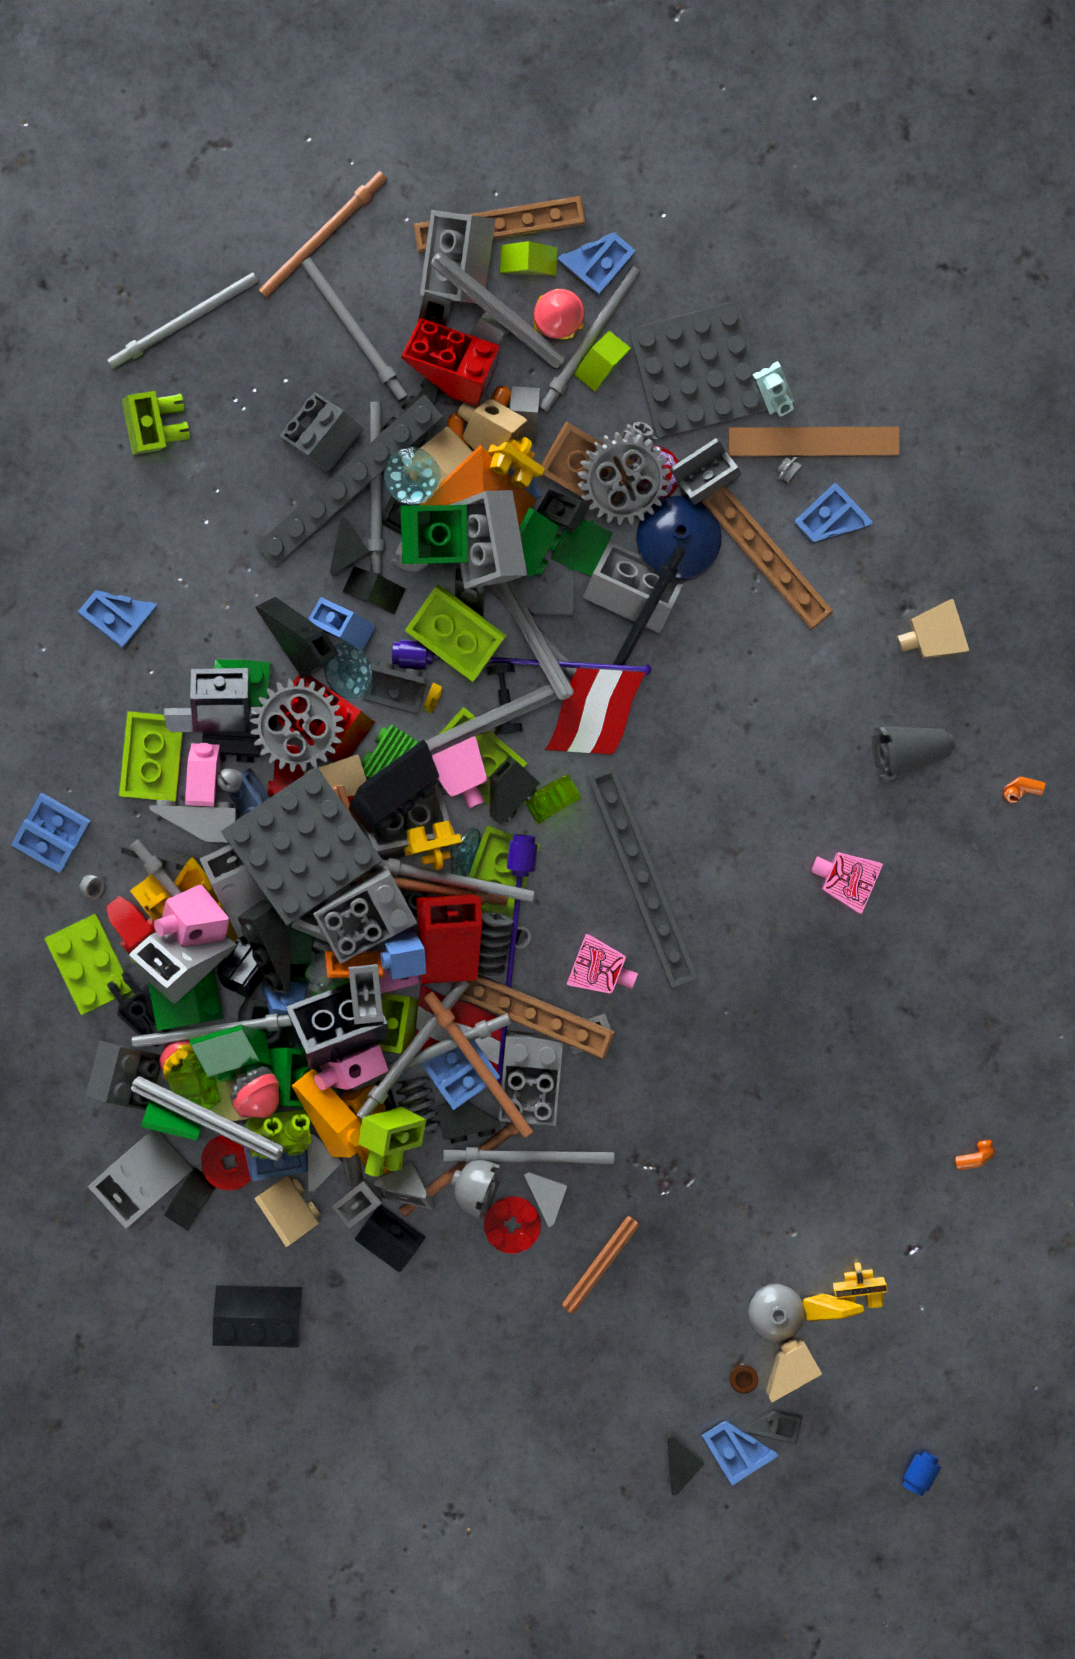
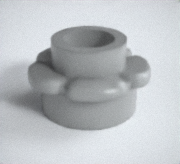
M794 457L792 460L786 458L777 469V472L780 473L779 480L783 479L789 484L797 476L803 466L796 461L797 457Z

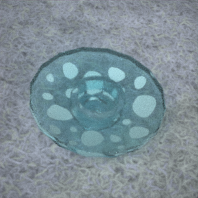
M415 447L404 448L393 454L386 463L384 471L385 485L391 496L402 503L410 505L423 503L431 498L439 487L441 477L439 465L434 457L424 449ZM412 470H416L419 473V478L416 481L410 478Z
M349 643L337 644L334 647L339 654L324 665L326 681L331 690L346 699L358 698L367 691L371 684L372 670H370V661L365 652L357 645Z
M473 827L461 837L462 842L452 845L449 849L451 855V874L467 877L470 873L481 842L480 831Z

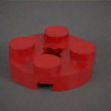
M222 1135L211 1139L207 1143L201 1155V1166L203 1174L212 1186L224 1191H235L251 1182L244 1146ZM231 1154L236 1156L234 1160L237 1163L236 1168L224 1169L225 1163L221 1161L224 1156L228 1158Z
M506 1196L496 1201L486 1212L484 1232L489 1243L501 1252L516 1254L528 1250L540 1234L541 1220L536 1208L525 1198ZM511 1217H516V1222L521 1224L520 1229H515L514 1233L508 1232V1227L504 1226V1221H510Z

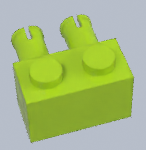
M156 391L127 395L122 399L132 455L161 451L168 442L190 439L189 431L180 432L189 428L187 422L162 426L160 415L184 412V403L174 404L183 401L181 394L157 398Z
M383 993V998L381 999L382 1012L388 1023L389 1040L378 1043V1045H380L382 1052L402 1055L415 1038L419 999Z
M403 1107L363 1117L358 1144L369 1150L365 1173L378 1177L383 1175L384 1167L391 1171L401 1170L403 1167L404 1151L422 1146L427 1119Z
M305 1109L273 1113L268 1118L249 1117L245 1123V1128L284 1147L283 1153H287L288 1156L303 1154L304 1150H307L312 1143L309 1130L310 1120ZM249 1149L250 1157L259 1156L261 1160L269 1159Z

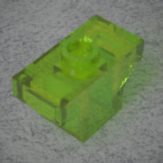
M566 774L536 791L530 800L524 802L538 825L573 805L582 797L569 774Z
M193 1051L182 1060L183 1064L177 1066L167 1075L171 1091L211 1110L221 1101L216 1079L207 1076Z

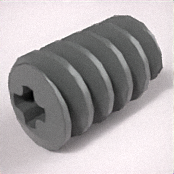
M494 912L481 913L483 923L478 973L486 976H500L505 970L504 964L507 960L506 954L509 950L508 944L511 941L510 933L513 931L514 926L512 923H514V920L505 914Z
M422 1076L396 1082V1084L403 1085V1087L396 1091V1094L405 1095V1098L398 1102L399 1106H407V1110L427 1119L424 1135L435 1133L433 1130L440 1126V1122L431 1121V1119L437 1115V1110L428 1109L435 1103V1100L426 1098L427 1095L432 1093V1088L423 1087L424 1084L430 1081L429 1077Z

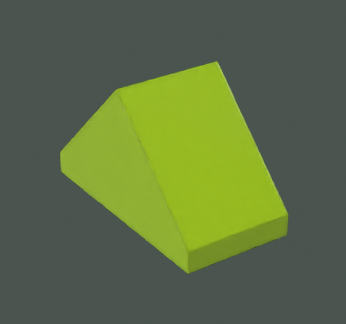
M531 241L501 245L500 274L556 277L557 247Z
M608 331L590 349L573 375L592 391L596 392L631 348L611 331Z

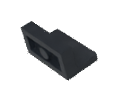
M380 1204L357 1234L355 1241L393 1269L401 1272L426 1237Z

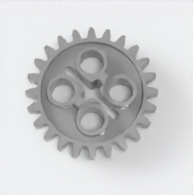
M629 431L626 432L624 439H622L618 432H615L613 441L605 435V444L601 446L599 443L594 442L597 451L594 453L587 450L586 453L590 460L580 462L586 468V471H580L577 474L580 478L585 479V481L578 484L580 489L586 490L581 494V498L583 500H590L587 505L590 510L596 508L595 515L597 517H601L605 513V520L608 523L611 522L614 516L618 525L622 524L624 517H626L630 524H633L634 516L636 515L643 521V512L647 511L653 515L654 511L651 507L653 503L661 506L662 503L658 496H667L668 494L662 489V486L670 484V481L663 477L670 473V470L667 467H661L667 462V459L664 456L658 457L662 450L658 446L652 448L653 442L650 439L643 443V436L641 434H638L633 440V436ZM630 454H637L636 462L633 465H626V458ZM614 456L618 457L621 469L627 474L626 480L633 491L634 500H630L628 490L621 482L622 476L613 461ZM604 466H611L610 475L604 478L600 477V470ZM648 479V485L644 490L639 491L636 489L637 483L640 480ZM622 491L621 500L615 503L611 502L612 494Z
M288 679L287 688H284L278 682V691L276 693L269 688L267 689V693L270 696L268 700L259 697L263 707L253 708L259 714V718L250 720V722L258 724V728L252 730L251 734L260 736V739L254 745H264L265 748L260 754L262 756L270 753V764L276 759L280 760L279 769H282L286 763H290L291 772H294L296 764H300L304 772L309 762L315 768L317 767V758L324 762L328 761L324 754L326 751L330 753L336 752L331 746L332 742L341 743V740L335 737V732L344 731L343 728L336 726V722L343 720V717L335 716L334 714L340 708V705L331 706L329 703L333 700L334 696L323 697L325 687H322L317 692L314 690L315 682L313 681L308 688L304 687L303 679H300L298 686H294L292 680ZM300 696L306 699L308 706L305 712L298 714L292 710L291 702L295 697ZM280 705H285L296 720L301 718L304 720L305 723L302 727L315 744L313 746L308 744L299 731L292 732L290 730L292 722L282 712ZM273 715H281L284 718L285 726L281 731L276 732L270 729L269 719ZM314 719H320L326 725L325 732L320 736L313 735L309 730V725ZM292 737L300 738L303 742V750L298 754H293L287 749V742Z

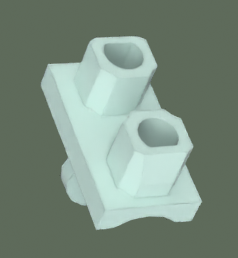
M778 361L773 363L769 369L764 368L761 372L753 374L762 400L770 415L777 412L779 416H783L794 410L793 402L795 400Z

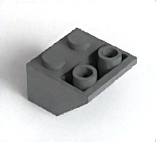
M314 392L304 402L303 407L286 425L280 437L315 465L329 473L364 429L345 411Z
M99 1040L85 1096L105 1103L146 1110L150 1100L132 1092V1083L134 1079L140 1076L157 1084L161 1068L159 1062L161 1055Z

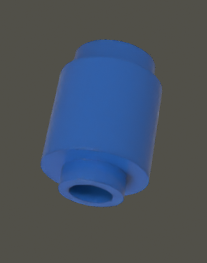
M926 1451L922 1455L916 1453L904 1475L906 1480L903 1486L923 1496L925 1491L930 1490L941 1469V1466L937 1464L939 1458Z

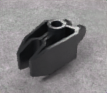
M126 970L122 973V977L132 990L126 996L113 980L107 984L109 990L119 1002L117 1015L139 1036L154 1034L150 1028L151 1026H156L149 985H139L129 971ZM165 1029V1030H161V1031H162V1032H169V1031H171V1029Z

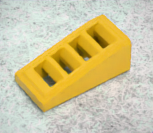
M819 1294L803 1299L806 1320H809V1322L844 1319L864 1312L863 1305L841 1298L836 1299L835 1296Z

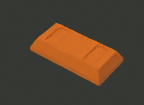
M325 951L327 978H350L348 967L374 964L378 965L379 978H384V970L380 959L382 951H364L341 964L333 951Z

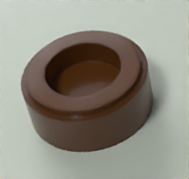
M741 1364L732 1369L729 1381L736 1392L748 1394L757 1387L758 1375L753 1367Z

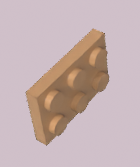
M565 422L541 463V466L545 468L543 475L581 497V494L586 490L580 489L578 484L585 481V479L580 478L577 474L580 471H586V468L580 462L590 460L586 453L587 450L594 453L597 451L594 442L599 443L601 446L604 444L572 424ZM614 456L613 461L622 476L621 482L627 488V474L621 469L618 457ZM628 458L625 461L626 465H633L635 463ZM604 466L600 470V477L604 478L610 475L612 467ZM622 491L613 493L610 499L611 502H618L623 495Z

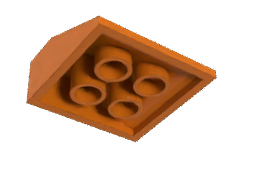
M480 445L432 491L431 496H427L419 505H450L485 491L512 490L518 525L520 526L529 507L532 508L536 503V499L525 488L520 489L511 483L512 476L509 473L501 475L491 470L490 465L493 457Z

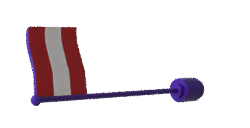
M401 639L400 642L393 643L392 664L399 665V668L426 670L428 664H433V659H441L418 640ZM491 657L489 660L492 663L541 666L538 660ZM558 661L560 667L577 668L570 682L574 693L568 699L563 700L556 729L544 750L613 754L624 734L632 700L645 673L646 675L651 673V666L646 664V667Z
M513 834L512 841H509L507 869L512 870V875L517 876L516 887L522 888L523 877H528L529 872H535L538 844L535 843V836ZM515 899L514 923H512L514 927L511 933L506 986L508 987L512 985L520 909L519 899ZM420 984L415 1037L434 1013L424 997L432 991L441 1003L446 997L426 987L424 984ZM458 1000L450 1010L455 1016L453 1020L462 1032L466 1029L474 1028L475 1024L480 1021L486 1020L488 1022L498 1017L479 1006ZM438 1025L419 1051L451 1038L445 1027L441 1028ZM507 1026L491 1032L492 1036L485 1039H475L480 1049L499 1074L500 1078L497 1081L500 1086Z

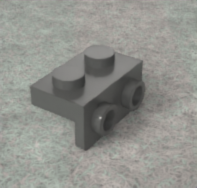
M715 438L671 467V472L679 487L693 505L741 475L738 466L726 453L718 438Z
M381 661L378 662V666L371 664L369 680L363 700L419 714L427 684V679L422 677L423 673L413 669H406L405 673L394 670L395 665Z

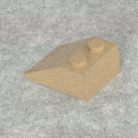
M287 1175L254 1198L286 1247L320 1223L318 1217L321 1216L313 1201L308 1203L302 1193L306 1190L297 1177L292 1179L290 1175Z

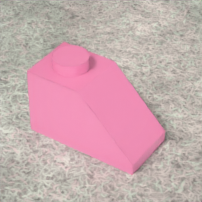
M191 743L187 763L185 805L214 807L218 790L217 776L221 773L220 745Z

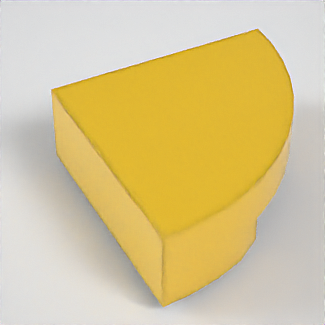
M435 683L432 684L424 703L423 711L430 714L434 713L444 691L442 686Z

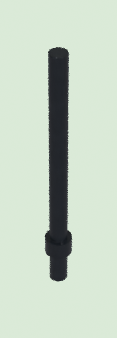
M676 545L668 562L663 563L658 572L660 577L612 665H625L669 582H673L678 573L677 567L686 552V549L682 546Z

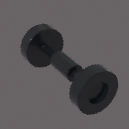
M501 664L486 667L487 676L499 675L500 690H498L500 706L511 702L509 689H506L504 675L515 673V665ZM508 721L504 725L495 727L494 731L495 735L523 732L522 723L511 724Z

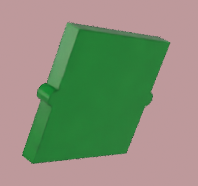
M583 519L573 534L565 530L562 531V538L550 559L569 567L571 571L576 570L592 577L613 532L596 525L593 520L587 521Z

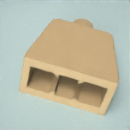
M487 399L478 408L464 402L457 412V415L468 422L463 434L464 440L474 450L481 445L487 452L492 444L498 447L504 442H509L512 438L518 441L527 422L526 418L493 399Z
M954 599L948 600L911 619L909 622L912 632L897 636L902 652L918 648L921 659L958 655L969 651Z

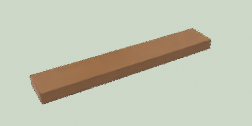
M581 196L468 214L495 219L492 241L586 225ZM430 221L413 224L418 253L426 252Z
M729 427L728 455L730 457L899 456V427Z
M726 486L721 487L701 501L811 631L833 613L830 606Z
M478 974L477 980L466 981L469 986L460 999L500 1016L508 1013L510 1020L596 1057L606 1059L616 1033L615 1031ZM458 981L452 983L451 989Z

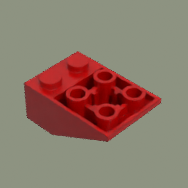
M419 318L401 355V359L451 398L478 407L495 370L500 345Z
M298 674L293 681L294 686H298L300 679H303L304 687L308 688L313 681L315 682V691L318 692L322 687H325L323 697L334 696L333 700L329 703L331 706L340 705V708L334 714L335 716L343 717V720L336 722V726L343 728L344 731L335 732V737L339 738L341 743L332 742L331 746L336 752L330 753L326 751L324 754L333 762L350 757L375 721L312 676L308 675L302 678ZM299 696L292 700L291 708L295 713H303L307 709L308 704L305 698ZM280 705L282 712L292 722L290 730L292 732L299 731L308 744L313 746L315 744L302 727L305 723L302 718L296 720L285 705ZM277 715V722L285 726L284 718L281 715ZM314 719L309 725V730L313 735L320 736L325 732L326 725L322 720Z
M474 894L417 898L418 937L425 950L426 974L420 975V984L477 980L482 932L481 897Z

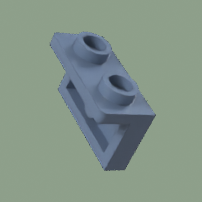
M251 768L240 772L242 784L239 790L234 793L227 792L243 816L269 799L267 792Z

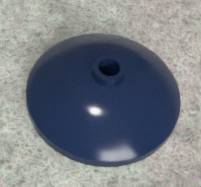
M686 496L663 498L660 500L661 506L656 504L651 506L654 511L653 515L645 511L643 514L644 520L640 519L636 534L639 553L648 567L658 573L663 563L668 562L676 545L682 546L686 549V552L677 567L678 573L675 579H689L698 576L714 563L720 551L722 534L719 522L702 502L693 505ZM682 528L686 534L679 536L675 530Z

